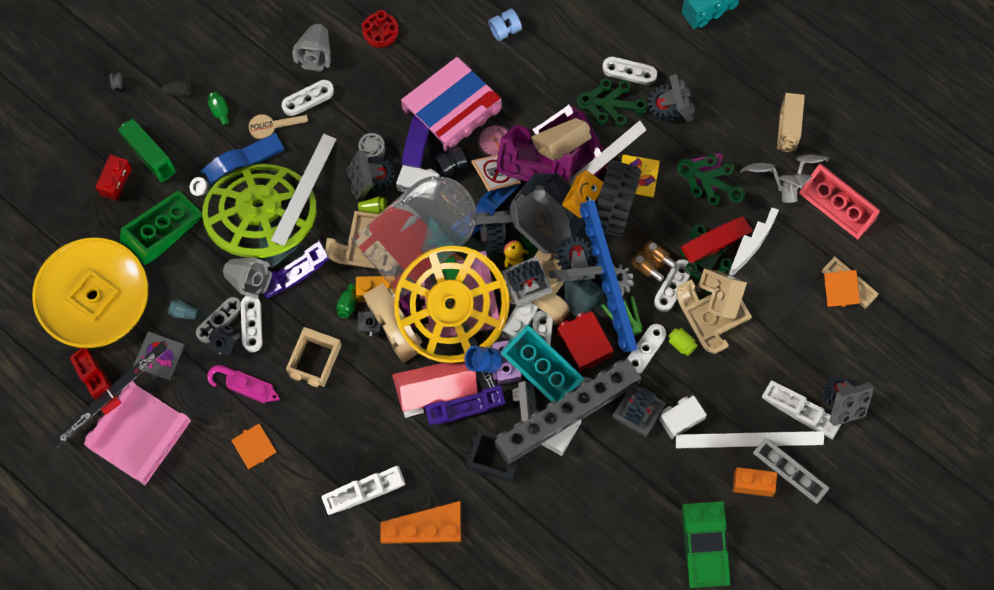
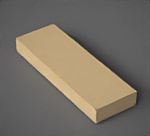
M834 257L821 272L833 273L839 270H851ZM857 276L860 305L866 309L879 293Z

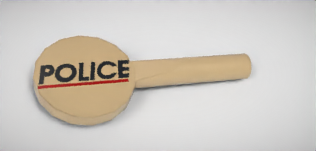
M257 115L251 119L249 131L254 138L264 139L272 135L275 128L308 122L307 115L273 121L267 115Z

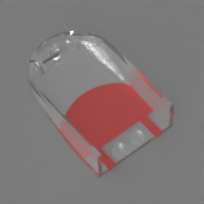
M426 177L411 186L351 240L396 290L404 270L418 256L441 246H462L470 238L476 224V207L469 192L457 181L448 177ZM455 251L437 253L439 264L447 260ZM429 257L419 262L410 271L405 280L415 284L418 278L432 267ZM402 287L400 296L403 297L411 291Z

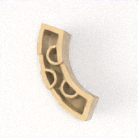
M382 283L364 294L363 297L379 324L384 323L382 327L386 332V336L402 363L419 354L406 342L397 327L393 306L394 292L392 289H387ZM399 308V314L402 320L405 318V316ZM410 325L404 327L410 338L420 346L422 340L417 333L414 334Z

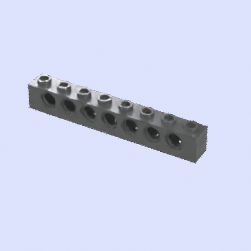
M629 359L624 362L622 360L616 362L611 370L600 372L596 375V379L591 382L589 380L585 381L575 392L573 390L567 392L562 400L558 402L555 400L549 403L544 411L534 412L529 420L518 422L513 426L514 429L508 433L507 431L500 433L496 437L495 446L507 465L640 384L641 376ZM617 376L622 381L615 383L611 378ZM601 386L605 389V392L598 393L595 388ZM582 396L587 397L589 402L581 403L579 398ZM566 406L570 407L572 409V412L565 413L563 412L562 408ZM547 417H553L555 418L556 422L550 424L547 423L545 419ZM536 427L539 429V432L532 434L529 432V428ZM514 437H519L522 439L523 442L520 444H514L512 442V439Z

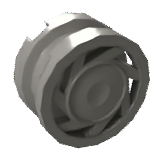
M369 133L360 139L359 151L365 150L367 160L371 156L372 158L378 156V159L384 157L386 149L383 138L380 135Z

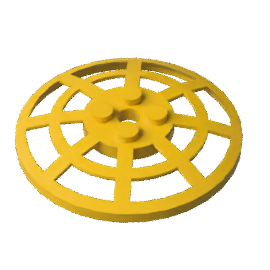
M441 246L421 254L404 270L394 294V316L402 337L418 353L438 362L465 361L467 350L471 347L468 339L475 335L484 323L494 326L495 329L480 346L491 347L498 339L508 317L509 293L501 272L485 255L463 246ZM447 251L468 254L463 264L452 262L439 264L437 253ZM429 257L432 267L425 271L415 284L405 280L410 271L419 262ZM475 257L488 266L497 281L485 284L481 276L470 268ZM442 269H459V273L455 280H445ZM434 273L437 284L431 290L421 287L424 280ZM466 274H470L480 287L469 290L463 284ZM403 287L412 291L410 295L411 315L401 320L399 297ZM500 288L502 301L499 320L488 316L490 307L489 291ZM420 294L427 297V308L416 312V295ZM483 294L482 313L473 309V297ZM448 298H453L455 301L454 306L450 309L446 308L445 301ZM430 315L436 322L432 333L421 324L420 319ZM469 316L478 319L475 326L465 333L462 323ZM415 323L419 331L430 339L427 349L425 350L417 345L407 334L404 327ZM443 326L454 327L458 336L445 338L440 337ZM437 342L444 344L460 342L465 353L445 356L434 354Z

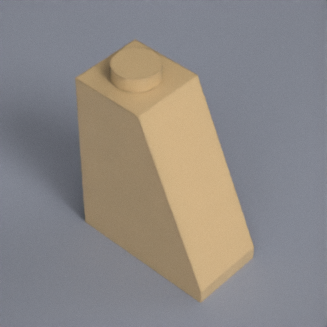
M575 118L538 133L531 138L538 153L554 160L562 158L565 153H570L592 137L589 133V125L585 121Z

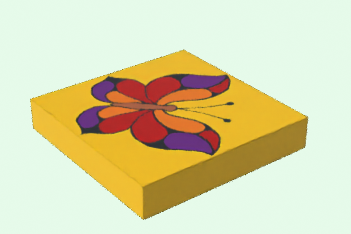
M623 155L622 163L641 169L635 194L654 197L660 161Z

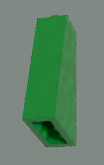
M134 119L126 121L121 125L118 131L123 139L161 184L176 173L168 156Z

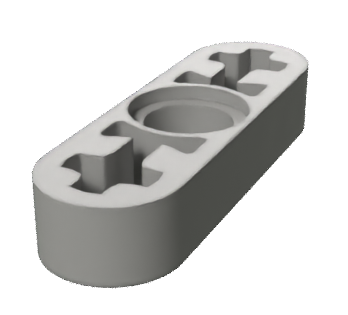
M235 297L228 298L197 328L196 336L202 343H209L211 341L209 336L206 337L202 334L203 330L207 332L211 328L209 326L210 323L215 329L220 326L214 323V319L217 316H223L225 320L221 325L228 326L241 313V302ZM236 304L237 309H231L229 305ZM223 310H225L226 313L228 312V314H229L230 316L227 317V315L223 312Z

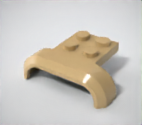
M354 211L348 246L337 243L335 239L327 238L325 251L329 259L336 263L378 270H393L400 266L378 240L365 252L359 248L372 235L366 227L380 214Z
M538 250L534 257H538L553 292L530 303L547 313L553 319V324L558 325L565 320L570 310L566 302L556 295L564 281L557 282V278H549V271L561 270L562 266L557 265L559 260H555V257L558 256L557 254H543Z
M692 279L678 286L676 296L679 305L707 352L716 354L728 348L727 341L722 340L719 334L750 320L752 317L743 300H741L735 319L717 316L707 311L712 295L699 300Z

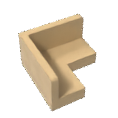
M704 269L698 287L712 292L707 311L720 317L735 319L747 282L719 271Z

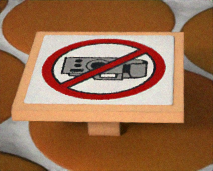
M498 155L472 161L489 192L521 183L519 179L503 175L498 171Z

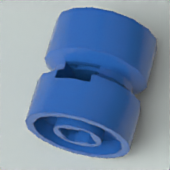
M471 346L465 354V365L470 371L495 373L499 370L502 363L501 353L496 348Z

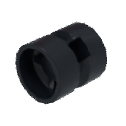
M459 146L450 149L448 154L441 153L434 157L438 169L445 179L454 175L456 170L460 172L469 168L466 157Z

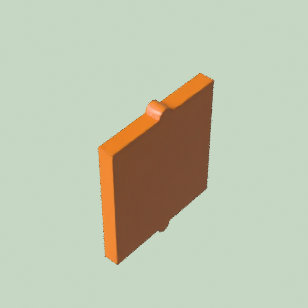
M839 270L838 272L824 273L828 307H845L846 305L860 304L856 270Z
M260 424L249 430H244L241 435L231 440L248 469L260 462L264 463L265 459L277 453Z

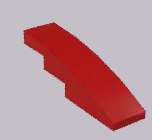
M742 216L683 245L681 249L689 262L693 263L734 244L737 240L742 239L744 235L749 236L753 230Z
M81 348L70 357L81 381L86 384L93 398L98 399L112 386L88 348ZM115 395L101 408L105 415L121 404L118 395Z

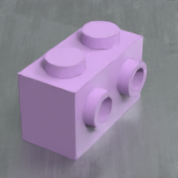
M508 341L493 343L492 348H496L501 352ZM501 354L502 363L499 370L492 373L493 379L498 380V385L521 382V372Z

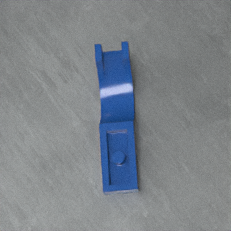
M274 133L246 148L231 150L220 155L202 169L201 173L203 175L206 174L209 185L212 187L228 172L239 167L257 165L285 150L278 136Z
M520 184L488 191L481 197L475 209L464 220L457 221L452 225L450 230L462 236L463 241L476 235L480 231V225L471 226L470 218L475 217V214L490 212V216H493L520 188Z

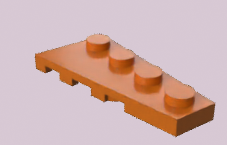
M460 501L381 522V543L461 542Z

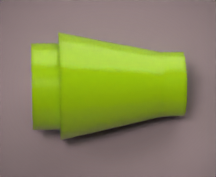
M379 196L359 202L358 209L360 212L382 214L387 209V202L385 198Z

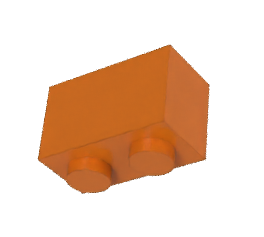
M737 467L734 472L733 492L772 497L776 491L777 472Z

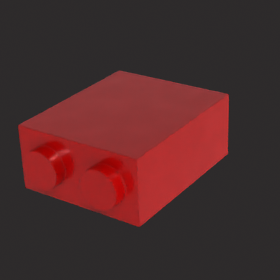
M592 311L579 314L576 317L577 319L571 322L569 320L562 322L557 330V334L578 373L612 357L614 352Z

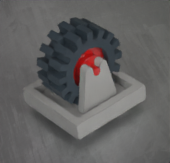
M537 256L502 271L517 307L553 292Z

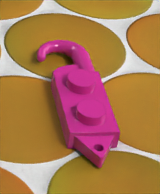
M216 365L208 372L207 379L212 386L217 385L212 379L214 373L221 372L227 375L226 385L234 392L263 404L280 400L271 384L240 371L233 370L224 365Z

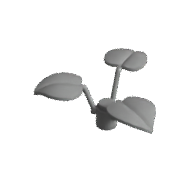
M819 155L797 157V161L801 162L798 173L795 175L778 177L775 165L770 163L750 164L741 169L740 173L744 171L773 172L778 184V190L782 191V202L792 203L797 202L798 187L802 188L806 182L812 179L811 175L801 174L803 165L824 160L827 162L829 157Z

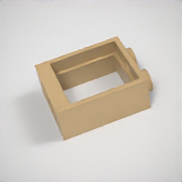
M785 94L780 109L777 149H782L784 152L796 151L801 138L805 95Z
M304 327L286 368L288 374H290L289 377L298 381L301 379L306 380L309 385L314 387L319 385L324 387L342 346L340 340ZM308 341L332 350L320 378L296 369Z

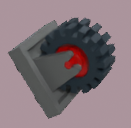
M677 74L669 76L672 88L670 85H667V87L662 85L660 90L658 87L655 89L656 93L651 92L652 98L649 97L650 103H648V106L653 115L659 120L663 121L664 119L665 122H668L669 118L671 121L675 120V115L677 118L680 116L678 112L687 122L694 120L693 113H695V108L689 100V96H691L690 88L688 85H685L684 80L680 79Z
M365 150L357 151L347 168L348 177L352 181V194L355 195L356 201L364 200L370 189L374 193L378 190L379 193L382 190L385 191L391 184L395 171L391 170L393 165H388V160L383 161L384 157L378 159V156H374V158L371 156L367 160Z
M509 211L495 212L494 216H490V212L475 214V217L470 218L471 226L480 225L481 241L485 245L486 254H503L504 240H506L505 224L513 222Z
M565 238L560 241L561 244L556 246L559 250H555V253L558 254L555 260H559L557 265L562 267L560 268L561 270L549 271V278H557V282L592 279L595 278V274H602V266L589 267L587 264L592 262V259H589V257L593 256V253H589V250H592L591 246L587 247L589 243L584 241L583 238Z
M840 375L839 378L837 376L828 378L822 396L826 404H831L830 407L833 408L829 420L830 423L836 426L866 417L874 386L870 382L862 385L855 384V380L852 379L850 381L849 377L844 379Z
M635 386L627 391L612 418L647 437L666 403L657 398L656 394L648 389Z

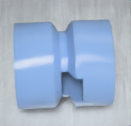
M513 9L503 12L501 17L497 15L488 20L490 29L498 41L507 38L509 33L514 34L522 30L520 20Z

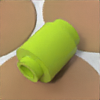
M675 328L668 336L671 338L669 343L686 356H689L698 346L695 343V339L683 328L679 330Z

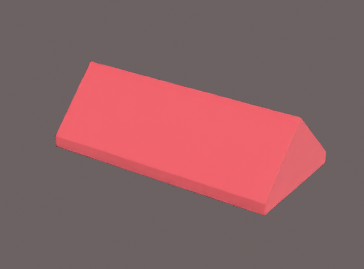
M820 163L812 173V179L804 184L799 194L852 236L859 239L876 220L881 210Z
M465 361L445 362L392 375L402 412L478 393L476 372L470 371L466 367Z

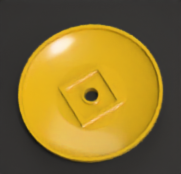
M104 238L76 240L55 251L40 268L33 286V307L42 327L59 342L77 348L102 347L125 336L141 318L148 299L147 276L138 258L125 246ZM96 291L97 297L93 300L88 299V294Z

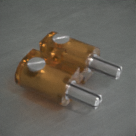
M653 240L648 242L643 247L644 250L642 252L639 251L631 261V265L648 278L653 276L658 281L664 279V276L658 272L659 266L662 267L665 263L673 269L677 266V263L670 259V253Z

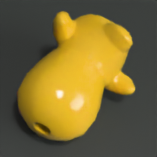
M510 241L504 247V263L506 268L509 265L513 267L524 261L523 254L529 253L526 249H523L519 241Z

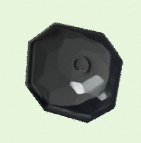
M534 173L510 205V215L514 227L543 254H557L555 250H559V248L556 246L561 244V240L570 237L581 238L586 227L582 217L579 218L562 206L572 186L559 173Z

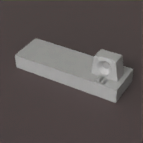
M523 381L519 382V387L513 389L512 392L513 401L520 402L521 421L526 422L537 411L535 386ZM536 427L529 428V432L532 434L539 432Z

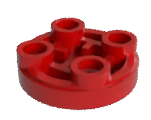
M383 10L368 16L362 23L363 37L373 47H387L398 37L397 21Z

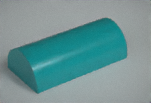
M529 325L521 328L500 352L551 402L562 400L567 392L574 390L584 380Z

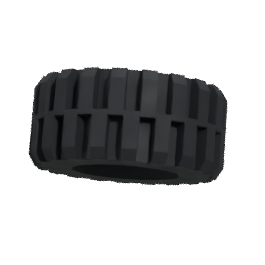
M615 160L610 161L596 205L605 234L615 237L623 235L641 175L639 167Z

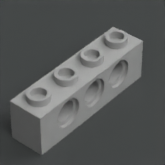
M764 438L753 452L756 457L816 504L829 490L828 486L767 438Z

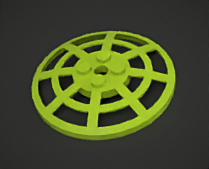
M257 164L245 166L225 175L210 189L203 204L202 216L204 226L213 242L231 254L247 258L275 256L296 246L310 232L316 217L314 192L311 190L308 196L310 199V211L306 222L298 217L295 223L301 229L287 240L285 246L281 244L276 245V242L271 241L278 226L271 228L270 223L278 216L283 217L285 210L282 209L281 201L292 199L295 193L292 185L282 178L288 174L300 181L302 177L296 172L278 165ZM274 170L279 172L275 175L251 174L250 171ZM243 173L244 177L233 182L227 189L219 188L229 179ZM256 178L271 179L267 185H256L254 182ZM245 181L247 182L248 188L244 189L241 193L233 191L237 185ZM279 182L282 185H284L289 190V192L279 194L273 188ZM213 194L222 195L219 202V213L209 218L208 204ZM227 197L236 199L235 207L224 210ZM257 203L263 204L261 207H255L254 205ZM237 214L242 222L239 227H236L227 217ZM222 220L224 225L235 233L231 243L222 239L213 230L211 225ZM248 225H262L264 231L253 232L246 231ZM242 236L248 238L266 237L269 247L251 249L239 247L238 244Z

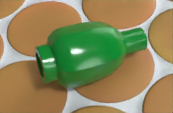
M219 92L209 94L208 105L212 114L217 119H220L222 126L229 124L227 119L228 106L224 97L219 95Z
M349 284L348 290L344 291L338 300L336 309L339 317L348 318L355 310L357 297L355 294L356 285Z

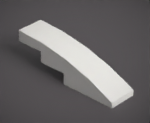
M771 208L765 224L757 222L752 237L744 235L729 275L733 276L759 249L775 221L778 209Z
M772 380L762 396L764 400L813 430L824 431V435L832 440L841 424L833 426L829 421L831 415L824 412L823 408L807 401L806 397Z
M395 466L380 474L375 473L360 481H353L323 495L322 499L328 515L379 497L406 484L399 466Z

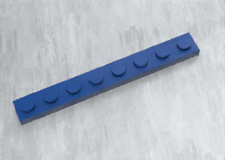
M591 200L580 203V214L585 221V231L591 241V252L596 258V266H602V274H600L602 289L608 299L607 307L612 313L613 327L619 337V347L623 352L638 350L595 201Z

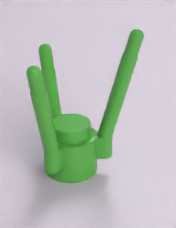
M631 296L630 300L635 318H632L625 300L623 301L633 335L636 336L643 332V326L639 319L634 297ZM602 304L601 307L613 320L612 313L605 304Z

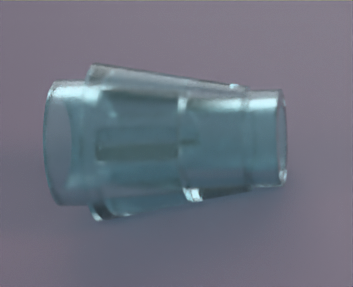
M179 299L177 301L172 300L168 310V314L172 315L173 318L195 320L198 309Z

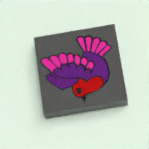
M148 332L133 367L163 341L168 349L143 372L170 381L185 345Z

